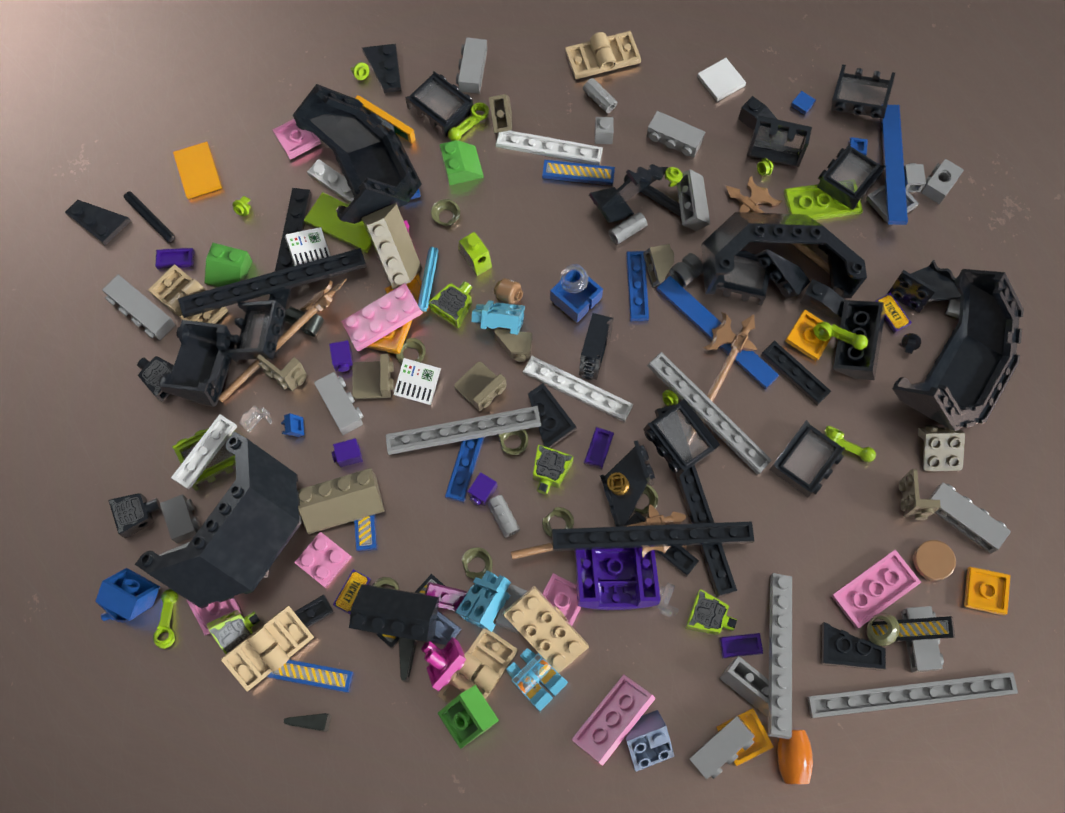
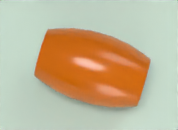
M792 730V737L790 739L779 738L777 749L779 769L785 784H809L813 767L811 744L805 730Z

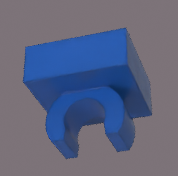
M291 413L284 415V420L281 424L285 425V431H282V434L296 437L304 436L303 417Z

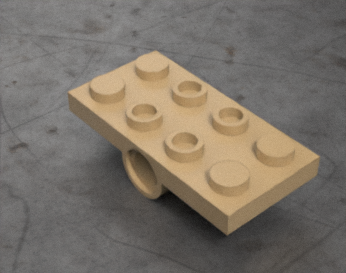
M631 31L608 37L605 33L599 32L594 34L588 42L565 47V53L575 80L641 63V57Z
M175 264L148 289L155 298L181 320L216 324L228 312L226 307L184 318L178 298L206 291V289Z
M535 586L503 612L508 621L558 673L589 648V644L568 623L565 615L556 606L554 607Z
M287 605L223 656L221 661L248 692L271 672L282 667L293 654L311 641L314 636L291 607Z
M483 629L468 652L464 654L466 660L463 667L451 676L450 682L443 686L437 696L449 704L459 694L476 685L486 700L519 650L494 632Z

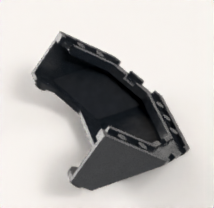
M316 84L294 112L293 117L299 129L313 132L333 150L341 171L347 180V184L354 195V200L348 207L339 206L336 209L338 218L343 222L356 224L362 221L361 218L394 203L397 204L398 208L407 205L422 183L397 134L392 129L388 131L382 126L381 123L383 121L373 112L369 114L362 108L364 104L358 99Z
M735 212L701 244L705 294H715L716 286L724 285V275L730 274L734 269V256L749 242L818 244V248L828 255L831 287L833 290H836V288L841 289L843 292L842 298L851 299L867 278L865 260L827 228L804 214Z
M973 269L961 270L955 280V286L961 295L959 323L952 331L948 342L944 345L930 373L926 376V380L911 384L907 378L900 377L892 388L900 401L950 430L957 431L962 427L975 426L976 423H986L1019 364L1020 355H1017V344L1021 343L1022 329L1019 328V317H1023L1024 309L1005 272Z
M235 431L227 440L226 449L235 455L236 480L187 547L161 556L153 551H146L134 564L201 609L217 601L224 602L233 599L235 595L253 592L301 525V516L298 509L300 498L296 483L298 482V475Z

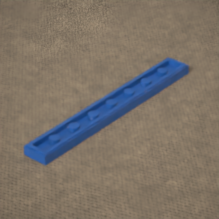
M888 105L884 119L881 118L884 165H887L884 169L888 225H907L908 215L900 105Z
M669 276L657 287V291L710 340H713L712 329L719 327L721 322ZM723 344L719 348L729 355L732 344ZM742 350L741 353L738 352L734 360L764 389L768 388L779 376L753 351Z

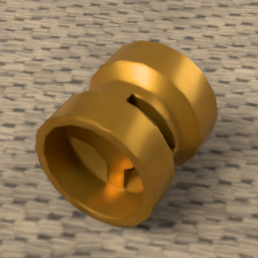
M613 473L607 479V485L613 494L621 496L628 492L629 481L623 474Z

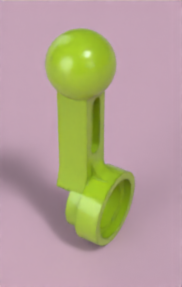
M482 102L475 103L471 109L472 115L460 125L448 131L449 139L451 141H459L465 132L488 117L489 107ZM477 111H483L484 114H483V115H478V114H476V112H477Z
M819 322L813 329L816 337L822 341L836 337L852 344L854 348L859 350L864 349L868 345V339L865 335L854 334L835 324L831 326L828 322Z
M826 426L824 430L825 435L831 440L836 441L841 447H845V450L859 455L864 462H872L875 459L876 452L873 448H863L844 439L842 431Z
M172 589L165 590L161 595L163 607L160 622L157 626L158 630L153 635L155 645L162 649L170 647L175 641V634L170 629V620L173 604L176 603L178 594ZM161 633H169L166 640H158Z

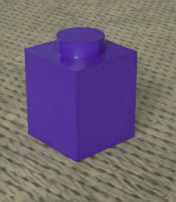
M349 341L330 343L332 365L335 371L345 372L353 368L354 363Z
M356 438L333 444L332 458L334 463L337 462L340 468L363 462Z
M480 472L467 491L470 497L469 500L478 506L480 504L486 506L498 487L497 482Z

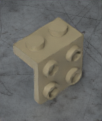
M260 354L257 356L259 360L258 365L263 369V372L269 378L274 377L277 380V384L283 389L288 388L293 392L298 385H302L306 380L307 373L300 361L295 357L280 371Z
M380 354V361L355 362L353 364L352 396L354 399L391 398V390L394 389L391 372L394 371L393 360L390 361L388 354Z
M477 362L454 384L455 389L479 412L483 408L488 407L493 399L500 395L507 386L506 378L501 373L496 376L482 362Z
M926 425L925 428H918V436L924 440L923 469L925 471L962 470L965 432L962 430L953 431L947 427L938 428L935 425Z
M911 469L900 480L899 489L903 496L900 506L901 510L904 511V517L926 520L941 508L940 500L920 499L917 469Z

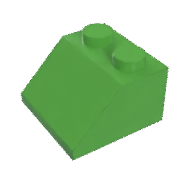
M458 140L440 144L441 157L449 186L484 178L475 145Z
M212 243L206 258L204 283L214 287H221L245 280L252 264L250 255L244 250Z
M476 685L459 694L437 713L460 749L499 721Z

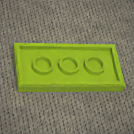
M855 179L839 181L840 184L854 193L857 190ZM818 184L787 188L783 192L789 214H804L814 220L857 215L863 212L860 200L855 209L851 210L817 188Z
M322 192L304 219L305 224L314 228L321 227L322 232L356 249L361 248L362 252L367 254L372 246V242L363 221L356 224L341 221L337 216L336 209L339 206L348 207L349 205Z

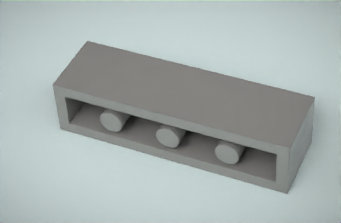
M119 274L102 289L107 295L105 299L112 305L116 303L119 306L118 310L123 315L127 316L129 314L132 317L130 320L136 326L140 327L142 325L145 328L144 332L151 338L155 336L158 340H161L176 325L167 314Z
M943 482L929 497L931 500H940L941 508L934 513L989 553L999 550L1011 532L1003 522L989 516L990 514L986 510L978 508L971 499L960 495L949 484Z

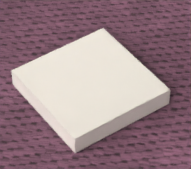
M727 58L699 72L697 75L698 79L717 102L746 85L745 80Z

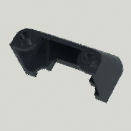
M182 320L176 332L177 338L181 342V347L172 372L165 373L160 377L159 387L165 393L215 407L232 358L224 353L225 349H235V344L230 341L231 333L226 325Z

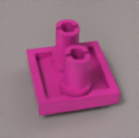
M453 637L442 650L430 641L425 642L421 648L422 652L426 654L424 657L425 661L430 663L426 669L432 687L439 691L450 682L451 676L463 667L466 660L459 641Z

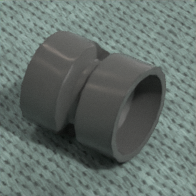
M689 253L682 259V262H678L670 268L669 272L677 283L682 287H686L693 281V278H697L703 273V263L695 254Z

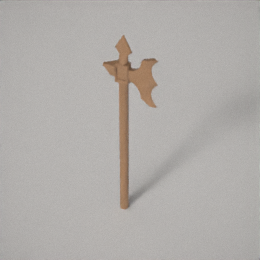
M752 176L747 184V188L751 192L750 198L740 194V189L726 186L730 198H736L740 202L739 206L741 208L739 212L765 213L759 208L758 204L764 203L772 207L779 205L783 201L772 198L769 195L768 188L757 186ZM791 243L830 274L829 264L807 246Z
M346 279L329 291L333 283L330 280L320 292L314 295L309 303L300 308L302 311L307 312L279 337L276 351L318 311L321 312L323 309H326L331 304L330 302L333 301L331 299L332 296L341 288ZM258 359L220 394L219 400L221 402H224L260 367Z
M721 312L723 320L719 327L712 329V342L702 347L706 350H717L723 344H732V349L707 395L712 402L738 352L741 353L742 350L757 351L756 346L748 340L749 331L755 329L754 315L741 322L743 328L736 335L731 330L732 320L726 313ZM692 426L685 437L688 447L696 434Z
M649 505L648 518L645 519V522L627 526L681 524L689 515L673 511L671 516L664 517L659 515L652 505ZM551 542L511 551V558L513 560L553 551V545ZM671 546L643 547L641 554L644 558L647 552L651 550H659L665 553Z

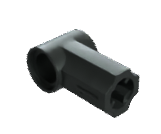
M290 306V308H287L283 320L293 325L306 312ZM315 314L300 329L305 334L316 337L324 319Z

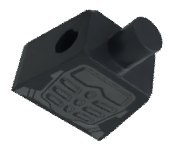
M155 356L151 361L143 357L137 363V366L141 369L138 377L160 402H163L169 396V393L161 390L159 379L165 373H171L174 365L158 356Z
M141 493L108 500L118 534L125 539L151 525L154 522L151 512L161 509L157 498L147 501V498Z

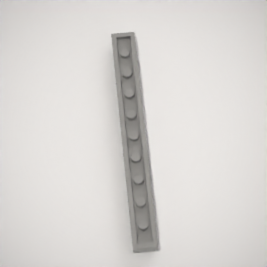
M1011 672L807 697L811 718L1012 695L1018 694L1014 674Z

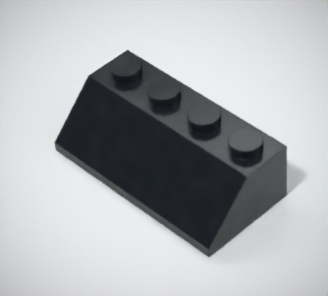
M845 300L840 328L857 335H865L868 339V345L864 349L859 350L854 348L852 344L838 339L834 370L854 379L875 380L885 318L883 302Z
M361 584L351 607L349 628L428 642L435 637L439 597Z

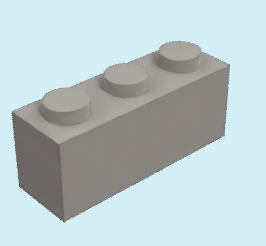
M466 38L465 44H462L461 55L463 57L459 59L458 68L460 74L457 73L456 84H459L461 92L480 94L487 55V40Z
M657 111L648 126L646 137L652 141L660 142L668 148L676 149L686 156L695 157L703 142L705 131Z
M688 170L682 173L683 178L677 183L682 224L697 231L710 225L703 176Z
M332 372L314 382L342 435L363 425L361 418L364 416L359 407L354 408L352 403L355 400L350 391L345 392L343 387L346 384L341 376L337 377L335 372Z
M932 606L912 607L901 611L902 620L936 617L935 612H932ZM940 639L906 641L911 673L943 669L944 658L938 646Z
M738 656L729 664L720 679L768 717L769 680Z
M737 715L691 756L690 760L706 779L710 776L714 779L723 771L720 768L726 762L730 765L739 757L736 753L741 748L747 750L754 743L752 739L755 735Z

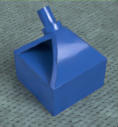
M128 568L102 581L95 601L106 611L101 614V619L103 621L111 619L122 623L129 622L153 607L160 586Z

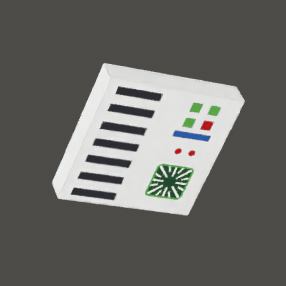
M321 227L285 235L294 266L330 256Z
M404 358L393 395L431 405L441 368Z

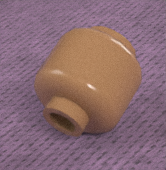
M507 278L498 281L494 288L497 300L506 304H515L521 300L523 295L519 282Z

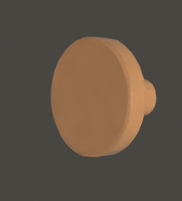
M929 540L922 543L912 556L915 568L928 581H939L949 577L956 566V558L952 549L944 542L938 540Z

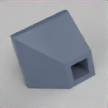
M658 710L641 716L625 738L635 771L675 757L667 726Z

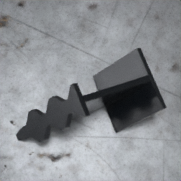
M651 164L648 170L638 167L636 173L628 169L626 173L630 178L618 189L615 187L591 192L589 196L609 223L633 216L634 212L626 201L654 181L662 180L668 167H658Z
M932 260L928 267L911 274L903 270L887 293H891L895 299L918 313L921 312L928 301L961 299V295L955 286L956 278L953 276L952 271L948 268L940 269L937 267L935 260Z
M638 440L634 441L635 447L605 476L604 474L600 475L616 527L626 526L647 484L649 483L650 486L654 485L652 479L656 478L650 463L647 464V461L650 460L644 445L639 444ZM621 473L626 477L630 485L626 494L618 496L609 489L607 479L611 474Z

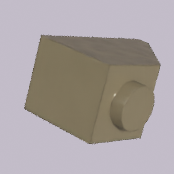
M504 94L489 97L494 133L511 131L512 111L509 96Z
M670 244L650 247L643 252L652 288L657 287L664 281L674 263V252Z
M495 329V340L511 359L519 362L530 359L532 333L519 331L518 335L510 334L511 330Z

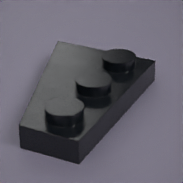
M396 43L362 47V51L384 93L402 91Z
M77 200L65 211L71 219L103 245L108 244L131 221L127 216L81 200Z
M544 383L528 393L531 406H538L541 426L538 428L545 447H553L577 429L576 425Z
M822 623V664L875 670L886 669V648L855 637L842 629L834 628L828 623Z

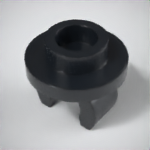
M908 333L902 338V345L906 353L912 354L913 350H917L921 346L922 341L917 334Z

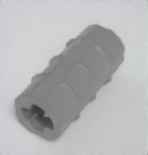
M589 79L583 86V90L606 113H610L617 106L618 102L595 79Z
M638 212L609 230V236L615 244H619L648 225L647 220L642 213Z
M502 495L490 499L487 505L499 526V530L507 538L520 531V528L507 505L508 503H506Z

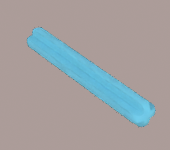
M430 247L427 253L418 306L423 312L428 309L439 252L438 248Z

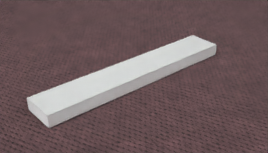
M516 131L499 132L496 140V147L592 165H600L603 147Z
M532 355L523 370V374L623 422L626 421L633 407L632 403Z

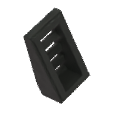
M399 637L400 677L403 682H408L417 642L416 640Z
M322 713L284 718L283 723L289 726L327 732L331 715Z

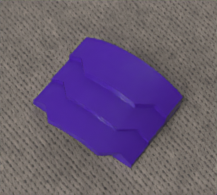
M643 547L575 550L578 606L600 610H628L657 606L661 599L655 550L647 552L644 558L641 554Z

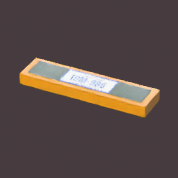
M358 95L355 97V99L364 104L362 106L364 110L369 114L373 112L383 121L381 123L382 126L389 130L392 129L398 136L411 144L415 141L414 129Z

